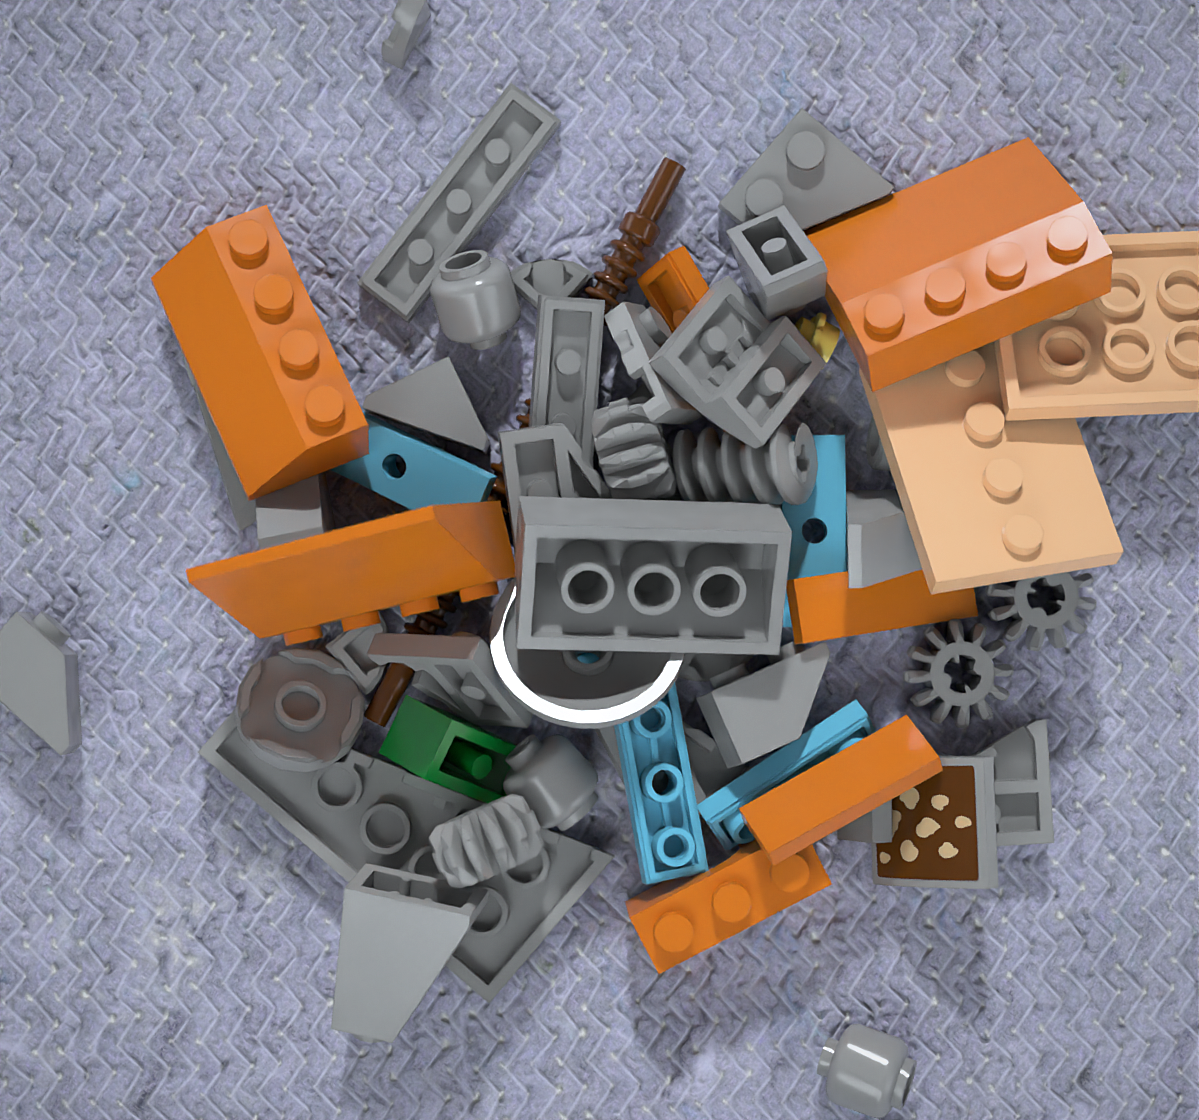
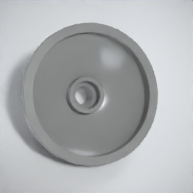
M515 578L501 594L491 619V655L495 671L505 689L521 706L534 715L566 727L581 729L604 728L622 724L642 715L655 706L671 689L680 673L685 653L517 649ZM583 653H593L599 657L596 662L591 664L582 663L577 658Z

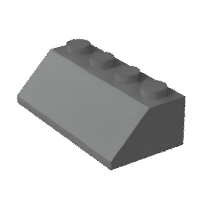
M519 496L515 546L517 649L779 655L792 531L779 504Z

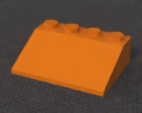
M1029 137L803 231L825 261L828 270L825 298L872 392L1111 292L1113 254L1084 201Z
M500 501L430 505L185 570L188 582L258 638L283 635L285 645L290 646L323 638L321 625L341 621L343 632L380 624L379 611L397 606L400 607L402 617H408L440 609L438 596L459 591L461 603L500 594L497 582L515 577V562Z

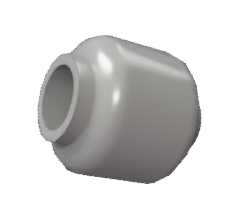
M484 250L462 252L443 261L439 266L440 273L431 282L430 295L444 335L453 342L470 343V347L474 350L489 349L504 342L507 338L506 331L511 329L521 316V305L508 265L498 258L489 257L488 253Z
M534 734L521 741L506 757L505 761L511 766V769L505 777L503 789L507 796L515 794L524 797L529 809L534 811L540 829H547L557 825L561 831L566 830L582 819L598 800V795L594 792L598 782L597 771L563 735H552L541 741Z
M853 1024L843 1032L839 1041L830 1037L826 1040L818 1062L817 1074L827 1077L826 1095L831 1102L880 1119L885 1117L892 1107L902 1110L913 1083L917 1061L908 1058V1046L899 1037L861 1024Z

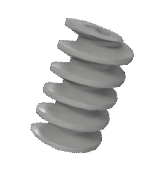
M785 423L779 424L771 435L770 443L767 440L763 446L756 449L745 444V442L737 439L727 431L724 432L721 443L717 432L713 428H706L701 431L698 445L694 434L689 429L678 431L673 447V467L676 483L685 501L761 502L762 504H781L785 501L791 505H800L806 503L816 483L818 470L817 450L813 435L809 427L804 423L799 426L795 441H792L789 428Z

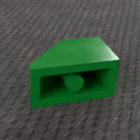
M406 695L378 753L425 780L482 802L490 803L507 796L503 789V782L511 766L505 760L517 744L450 712Z

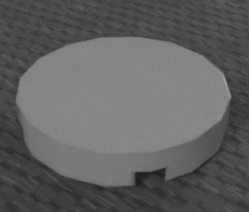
M293 647L278 651L277 656L269 657L265 661L262 658L250 667L238 687L235 721L241 739L258 759L280 770L309 772L329 767L350 751L360 734L364 711V698L360 686L358 690L356 683L348 674H351V672L345 666H342L335 658L319 650Z

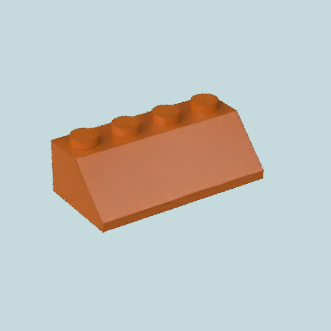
M267 204L205 227L151 277L152 285L248 501L369 454L368 423Z

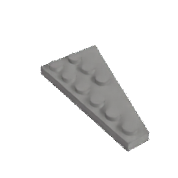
M236 708L198 751L202 757L347 882H350L366 863L446 880L443 873H439L432 856L434 851L429 840L431 833L436 826L487 804L425 780L409 770L352 747L346 755L329 767L309 772L280 770L258 759L242 741L235 721ZM551 828L540 829L543 847L537 856L508 871L471 885L489 890L488 902L445 966L490 1003L615 857L614 854Z

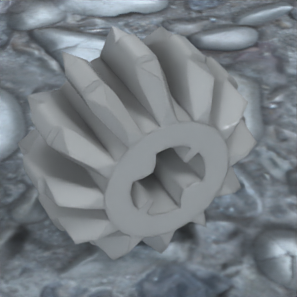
M645 396L628 400V397L610 402L609 406L595 410L592 416L591 431L595 441L594 446L599 457L606 485H608L611 491L612 499L659 500L674 495L677 483L673 460L662 423H651L646 416L642 405L649 400Z
M1070 572L1009 581L1007 585H987L985 593L991 597H1004L1005 603L1003 606L990 610L988 616L991 621L1003 620L1011 616L1013 620L1006 627L1003 637L1009 642L1018 639L1027 628L1026 646L1028 650L1039 651L1043 645L1045 633L1054 648H1063L1067 645V637L1062 624L1077 634H1082L1087 629L1084 620L1074 612L1076 609L1094 610L1096 608L1097 601L1091 597H1078V588L1089 586L1094 582V578L1091 573H1083L1071 577ZM1034 581H1036L1039 587L1051 586L1053 590L1054 600L1046 601V604L1051 607L1048 612H1045L1042 607L1031 608L1028 604L1027 594L1036 592L1035 589L1030 587Z
M951 619L947 622L946 626L947 642L936 628L927 627L923 630V634L932 650L928 652L917 646H910L908 648L907 655L914 660L923 662L922 671L908 670L903 672V681L907 683L924 682L925 687L916 692L910 699L913 706H924L936 698L930 711V720L932 722L941 724L952 706L955 726L967 728L970 721V705L976 715L982 720H989L993 717V712L984 698L989 695L1001 701L1008 699L1009 691L993 683L995 676L1007 677L1013 675L1014 667L1011 664L1002 663L993 665L991 659L1001 654L1006 648L1003 640H994L983 648L980 647L986 636L987 627L985 625L975 623L964 641L961 621L959 619ZM959 655L967 659L964 669L972 674V678L968 685L957 683V691H953L949 688L952 678L943 671L947 662L959 663Z
M515 794L501 797L436 826L429 837L434 851L432 856L439 873H443L450 887L456 888L471 886L525 863L527 860L537 856L543 847V841L539 832L540 825L534 811L529 809L523 796Z

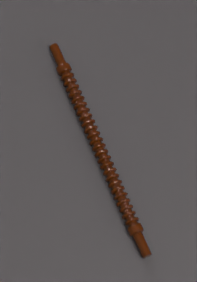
M663 158L635 212L629 211L625 214L618 227V230L622 233L620 240L613 239L610 242V245L614 248L613 254L602 257V262L606 265L603 272L595 271L593 273V277L597 280L596 286L594 288L587 287L584 290L585 294L589 297L588 299L605 300L604 315L610 309H614L619 305V302L616 301L619 293H628L629 289L625 285V281L628 277L635 278L637 276L636 270L633 269L636 261L644 262L646 260L642 250L644 247H652L661 232L657 223L686 171L685 167L672 159ZM604 318L603 325L608 326ZM530 398L524 401V404L529 408L526 415L520 414L516 416V421L520 423L519 429L529 427ZM493 462L490 464V468L494 471L493 475L497 476L487 502L500 501L503 516L506 517L508 516V511L504 506L507 502L502 462ZM459 591L438 596L440 609L417 614L416 620L413 623L406 622L404 629L408 631L407 634L435 635L439 628L446 629L448 623L444 620L447 612H456L457 608L452 603L456 596L460 597ZM392 662L363 716L380 726L386 727L416 671L404 663Z

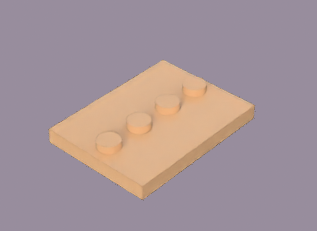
M1199 231L1103 235L1113 253L1110 293L994 341L1005 421L1199 412Z
M994 342L875 392L871 391L861 368H859L863 387L930 594L1117 564L1124 551L1076 418L1005 421Z

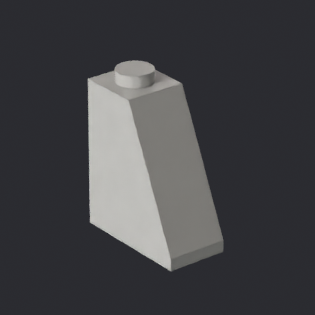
M366 863L344 888L331 1029L351 1033L355 1038L364 1042L378 1043L385 1041L393 1043L487 904L489 890L469 885L463 888L450 887L446 880Z

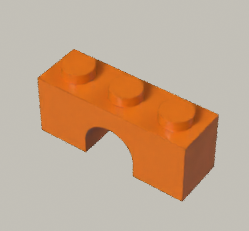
M756 839L749 843L738 844L739 849L734 855L708 871L691 877H680L663 881L625 901L629 918L658 974L832 885L813 845L804 848L773 866Z

